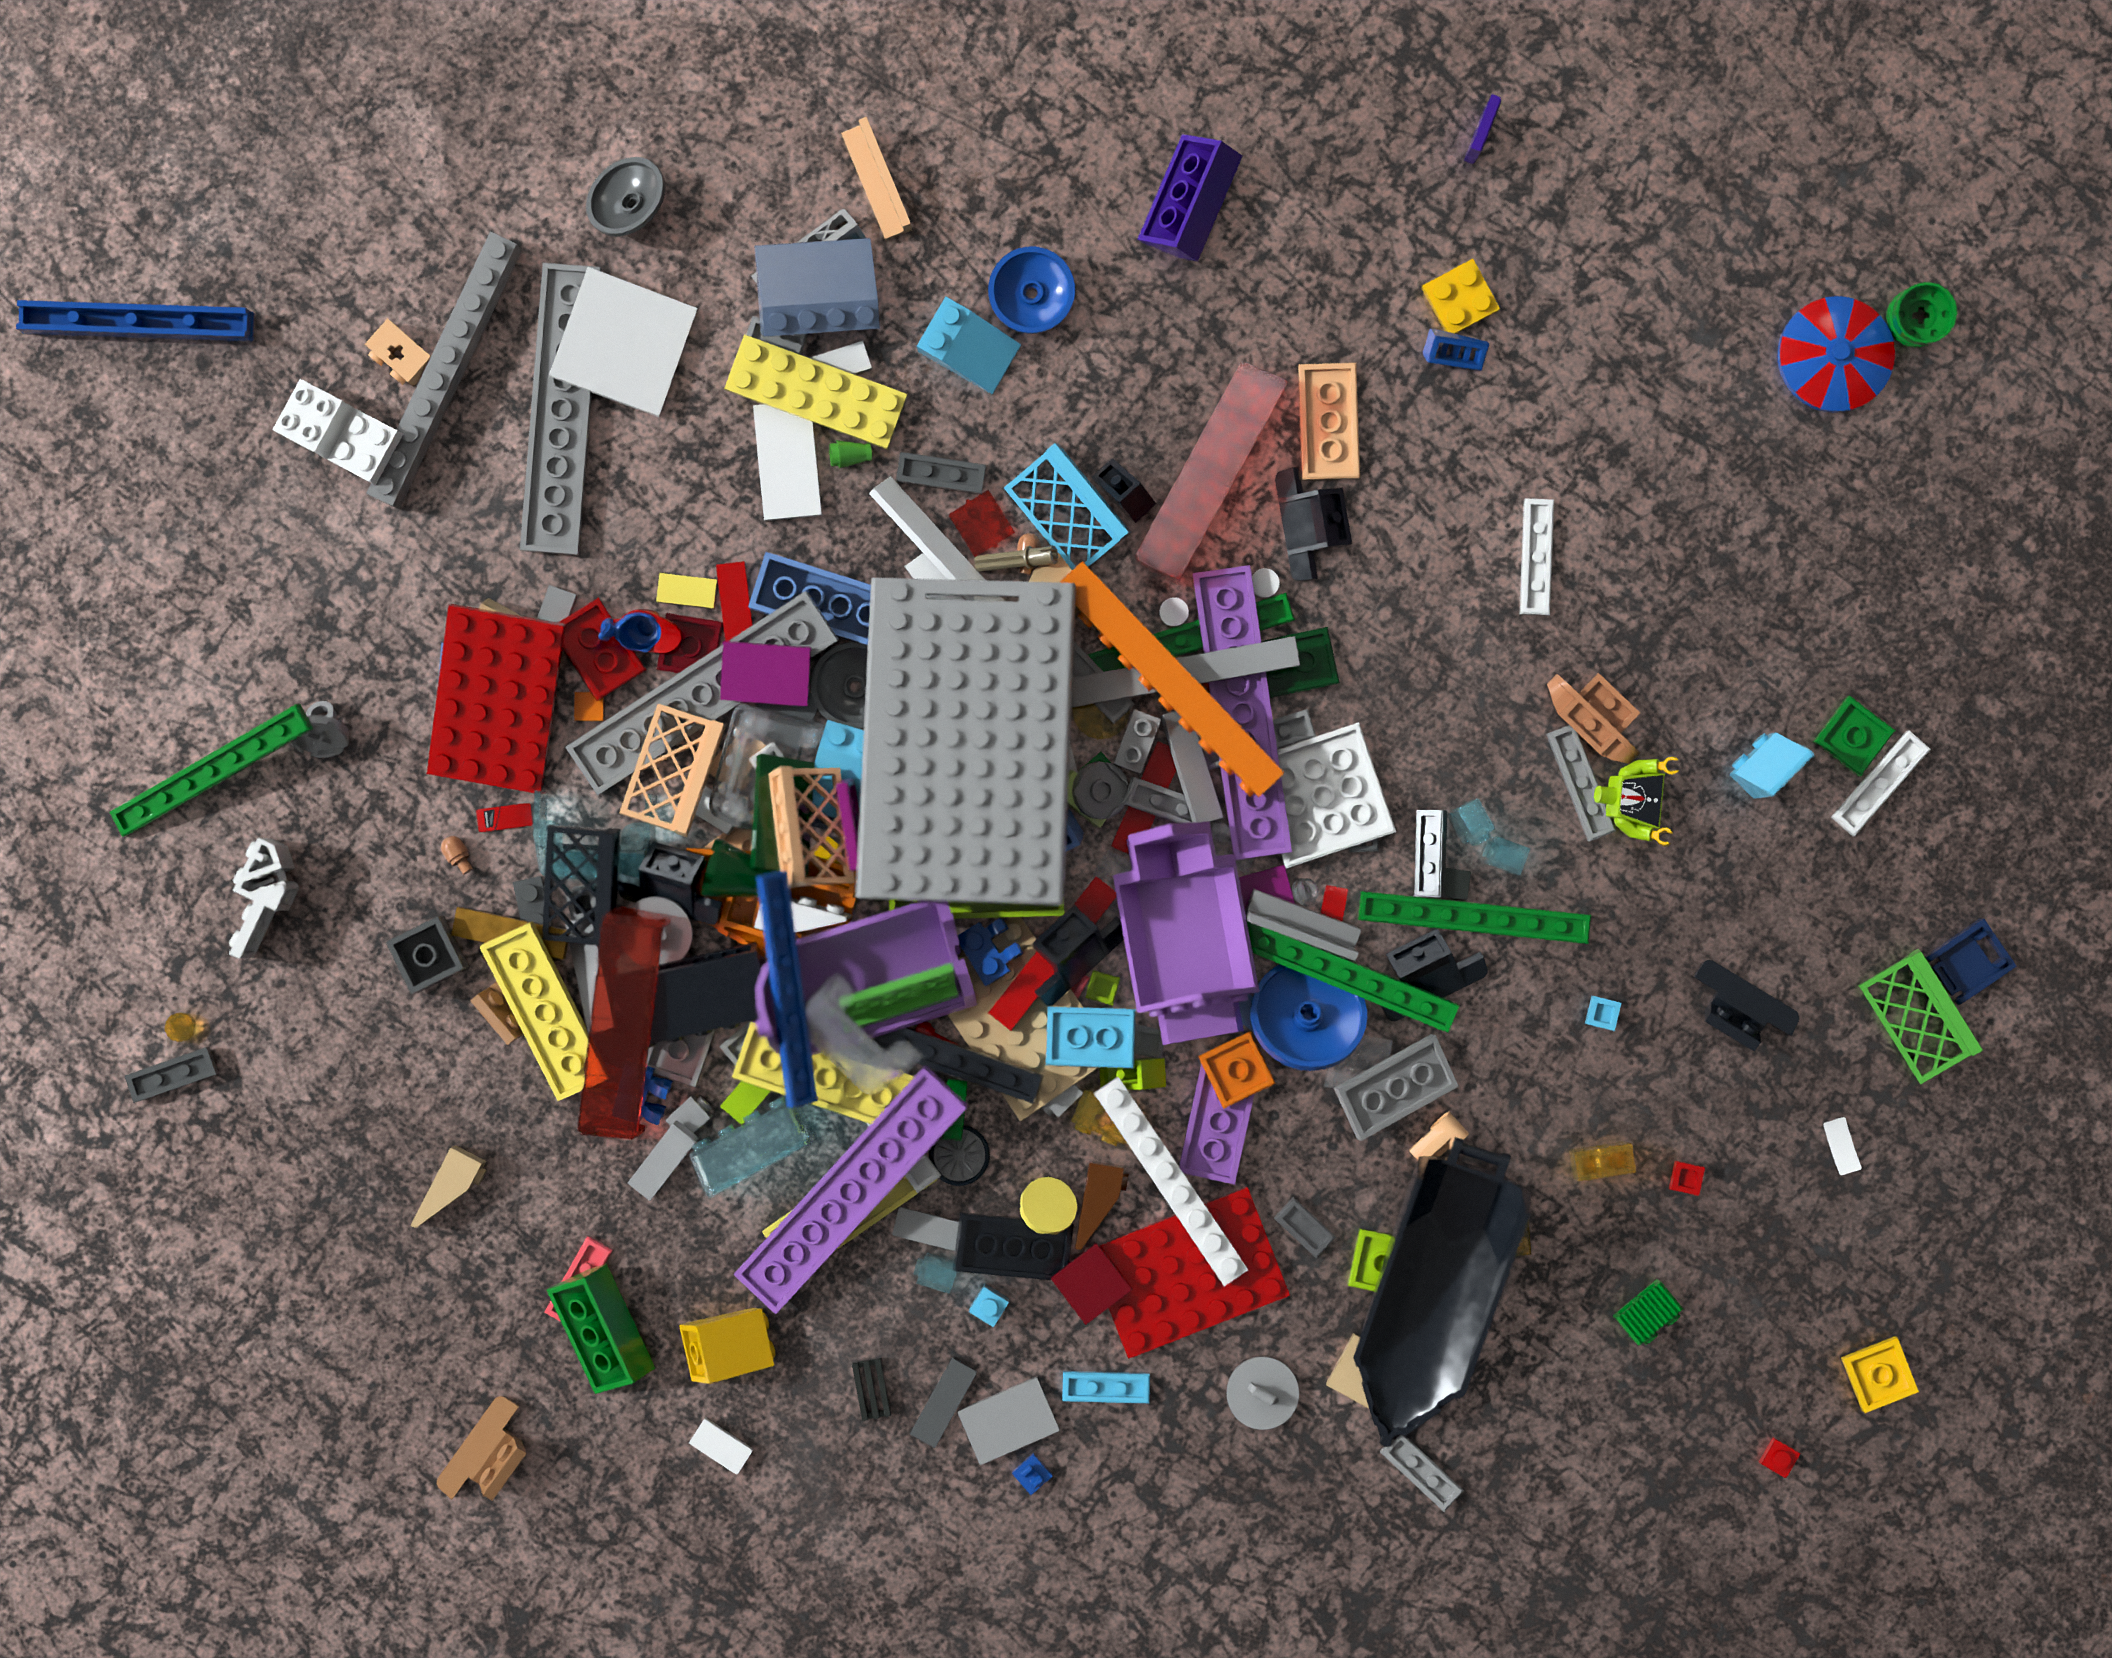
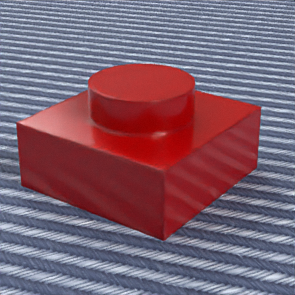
M1675 1161L1669 1189L1699 1196L1705 1167Z
M1773 1437L1759 1463L1780 1476L1787 1478L1800 1453Z

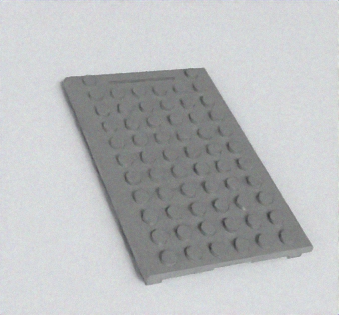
M871 578L856 899L1064 905L1076 584ZM926 595L1019 597V602L926 599Z

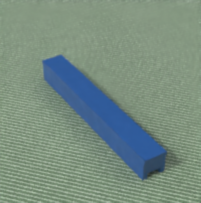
M17 300L19 323H16V329L23 334L253 341L254 312L242 307Z

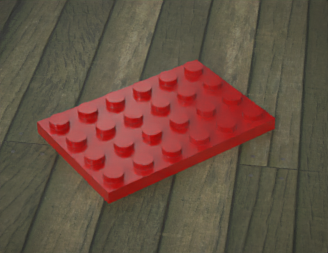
M457 604L448 605L427 774L536 794L542 793L566 624Z
M1248 1187L1204 1203L1248 1269L1226 1286L1217 1277L1176 1214L1099 1244L1132 1288L1129 1293L1109 1307L1128 1359L1290 1296Z

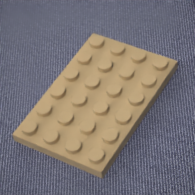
M1010 917L1005 920L1009 929L993 938L992 941L1000 953L1010 945L1018 943L1024 954L1007 964L1011 970L1010 973L986 987L962 950L960 954H957L958 959L964 958L977 1005L947 1015L971 1050L1044 1075L1034 1104L1001 1093L1022 1122L1099 1067L1046 1066L1048 1007L1084 1008L1071 989L1052 1006H1046L1037 998L1012 1031L988 1014L1036 952L1032 947V943L1036 938L1021 917Z

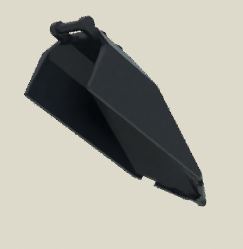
M1454 1137L1448 1157L1419 1156L1391 1235L1353 1357L1356 1368L1359 1367L1363 1380L1362 1387L1374 1425L1377 1426L1379 1431L1380 1444L1384 1447L1391 1446L1392 1440H1395L1400 1435L1406 1436L1442 1411L1441 1407L1453 1399L1459 1400L1467 1392L1531 1215V1192L1505 1176L1511 1159L1510 1154L1502 1152L1500 1155L1464 1143V1139ZM1459 1154L1496 1165V1172L1457 1160Z

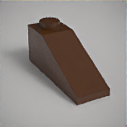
M1089 1160L1075 1249L1081 1250L1118 1200L1120 1190L1126 1191L1129 1174L1123 1173L1124 1166Z

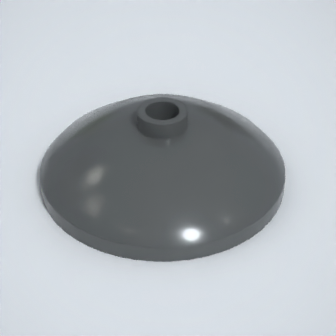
M641 157L625 158L608 166L598 175L588 192L586 212L592 225L601 233L609 236L629 235L646 226L657 214L664 200L666 186L662 172L653 162Z
M858 642L843 643L828 650L817 662L811 678V693L817 709L827 720L857 729L864 728L868 645ZM853 682L861 684V689L858 692L851 691L850 686Z

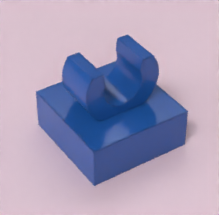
M1035 1453L1031 1454L1012 1471L1013 1476L1030 1495L1035 1493L1053 1477V1474Z

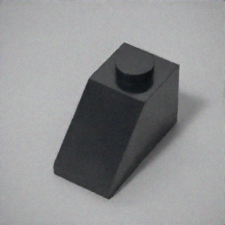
M1113 458L1091 477L1116 506L1135 523L1156 505V502L1141 482Z

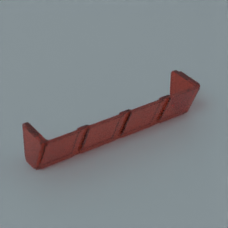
M1246 362L1239 364L1135 554L1137 563L1179 585L1187 566L1280 397L1283 396L1288 381Z
M619 907L607 912L602 921L597 960L598 969L595 976L590 1018L591 1027L588 1035L584 1068V1086L581 1093L577 1127L581 1135L634 1139L645 1132L646 1126L640 1124L663 929L671 924V918L666 915L628 907Z

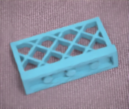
M1054 443L1041 457L1004 487L1048 543L1057 548L1058 553L1072 570L1076 567L1071 560L1072 547L1088 549L1087 561L1084 564L1089 568L1117 543L1132 533L1058 443ZM1046 460L1054 467L1053 480L1038 479V468ZM1034 471L1033 479L1026 478ZM1058 473L1065 480V482L1058 481ZM1021 481L1033 482L1032 498H1020L1013 488ZM1037 482L1053 484L1052 501L1036 500ZM1057 484L1069 485L1073 490L1072 503L1056 501ZM1076 496H1078L1083 504L1076 503ZM1024 502H1031V509ZM1035 503L1051 504L1050 521L1037 519L1034 515ZM1055 504L1071 506L1070 523L1054 522ZM1076 506L1087 507L1091 512L1090 525L1074 524ZM1095 518L1102 526L1094 525ZM1042 524H1049V532ZM1054 525L1070 526L1068 543H1057L1053 538ZM1074 527L1090 528L1088 545L1072 544ZM1094 529L1106 530L1112 540L1104 547L1092 546ZM1060 546L1068 547L1067 554ZM1092 549L1099 550L1096 554H1094L1091 557Z

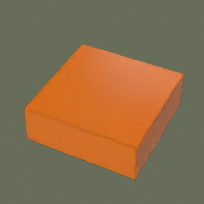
M574 692V721H605V697L597 702L591 692Z

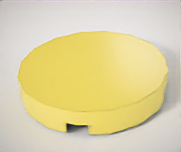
M1052 1177L1038 1178L1031 1182L1021 1194V1217L1026 1225L1037 1233L1059 1234L1066 1230L1076 1217V1197L1070 1187L1059 1179Z

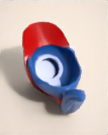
M635 609L626 613L620 619L606 618L601 624V633L598 635L599 639L608 641L614 636L624 648L644 653L670 652L682 640V632L676 624L661 617L658 612L649 609Z

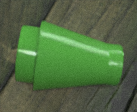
M836 440V443L829 444L831 467L838 466L841 469L864 461H872L871 444Z

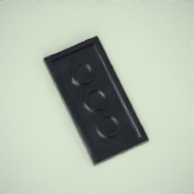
M960 1212L953 1271L1051 1280L1050 1278L1069 1264L1074 1224L1071 1223L1066 1230L1056 1235L1040 1234L1028 1227L1023 1218Z

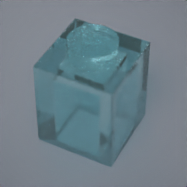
M1496 836L1493 838V841L1488 840L1482 854L1483 857H1486L1484 864L1512 875L1520 876L1530 848Z
M926 1252L924 1259L918 1258L913 1275L918 1276L916 1284L950 1294L956 1272L953 1271L954 1261Z

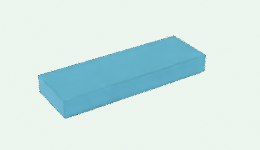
M1063 1371L1062 1401L1149 1404L1150 1373Z

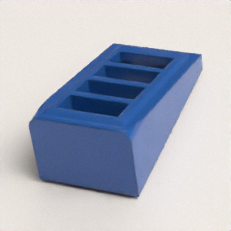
M1430 328L1423 356L1428 363L1482 371L1490 344L1483 340ZM1449 344H1453L1450 355L1446 354ZM1461 346H1465L1462 358L1458 357ZM1472 348H1477L1474 359L1469 360Z

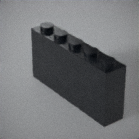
M757 942L615 974L613 986L630 1048L639 1047V1049H647L653 1047L657 1042L667 1040V1042L673 1043L682 1040L687 1035L704 1036L711 1033L713 1029L724 1027V1029L729 1030L740 1026L741 1023L748 1021L755 1023L756 1020H759L755 987L763 963Z

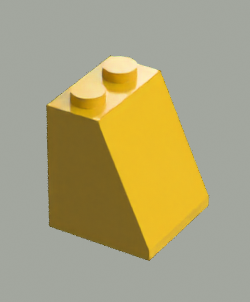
M761 1308L745 1309L679 1325L690 1377L693 1382L711 1384L774 1366L775 1348L773 1343L769 1341L767 1334L769 1321Z

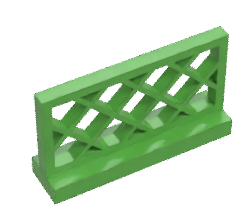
M1916 949L1909 953V956L1859 984V987L1918 1082L1922 1084L1965 1058L1980 1053L1983 1049L1923 953ZM1908 964L1913 972L1911 985L1894 982L1897 970ZM1890 974H1892L1890 980H1885V979H1884L1885 977H1887V976H1889ZM1916 979L1922 988L1915 987ZM1877 982L1889 984L1886 999L1873 998L1868 987ZM1893 985L1909 989L1906 1005L1889 1001ZM1914 990L1926 993L1929 1000L1926 1010L1910 1006ZM1877 1003H1882V1004H1884V1007H1883V1010H1882V1011H1881V1009L1879 1008V1006H1878ZM1932 1004L1938 1013L1930 1011ZM1888 1005L1904 1009L1900 1025L1887 1021L1885 1016ZM1909 1010L1925 1014L1921 1030L1905 1026ZM1929 1015L1940 1017L1943 1020L1944 1026L1941 1035L1925 1031ZM1892 1027L1899 1029L1898 1036L1896 1035ZM1947 1028L1953 1037L1946 1036ZM1903 1030L1920 1034L1916 1049L1902 1045ZM1924 1035L1940 1038L1936 1054L1920 1051ZM1944 1040L1956 1042L1962 1052L1952 1058L1941 1056ZM1907 1052L1915 1053L1913 1061ZM1919 1054L1935 1058L1932 1070L1921 1075L1916 1067ZM1939 1059L1945 1061L1938 1066Z
M952 963L839 998L838 1004L848 1033L958 998L959 994L955 985L954 969Z

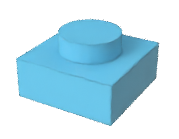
M1591 996L1585 1024L1615 1031L1621 1003Z

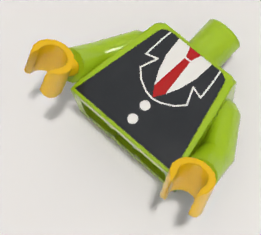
M1669 757L1663 762H1660L1659 759H1645L1630 763L1620 769L1618 776H1610L1608 787H1596L1594 801L1606 804V816L1614 819L1615 825L1628 837L1650 842L1654 839L1663 847L1669 846V842H1662L1660 840L1662 833L1673 834L1668 828L1659 829L1665 774L1660 773V771L1664 770L1668 774L1679 772V770L1670 771L1667 768L1669 760H1679L1678 758Z

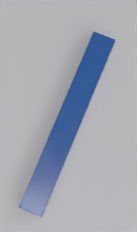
M782 870L756 877L787 1107L796 1108L817 1102L818 1100L788 873Z

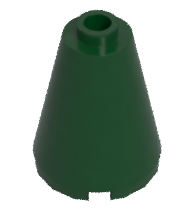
M715 838L711 849L713 850V855L708 859L701 895L759 897L756 876L773 872L750 869L751 854L722 839Z

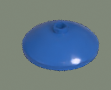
M1029 246L1013 250L1000 259L991 273L988 294L991 307L1002 323L1021 333L1037 334L1051 330L1066 318L1074 302L1075 283L1071 270L1061 257L1048 249ZM1034 289L1037 292V296L1032 299L1028 298L1026 295L1027 291Z

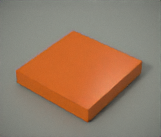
M1251 1031L1198 1056L1223 1109L1276 1084Z

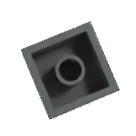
M437 916L386 941L388 949L411 994L419 993L470 968L455 937L451 936L452 931L445 916Z

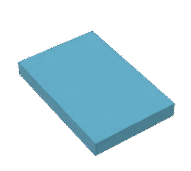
M1048 1007L1046 1066L1134 1068L1136 1010Z

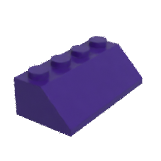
M1182 134L1137 240L1175 257L1198 262L1243 156L1221 140Z

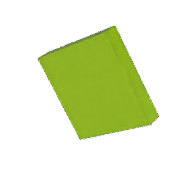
M1359 1228L1348 1286L1374 1291L1391 1235Z

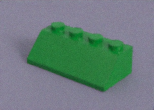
M607 1264L588 1269L546 1290L595 1394L635 1383L655 1369Z

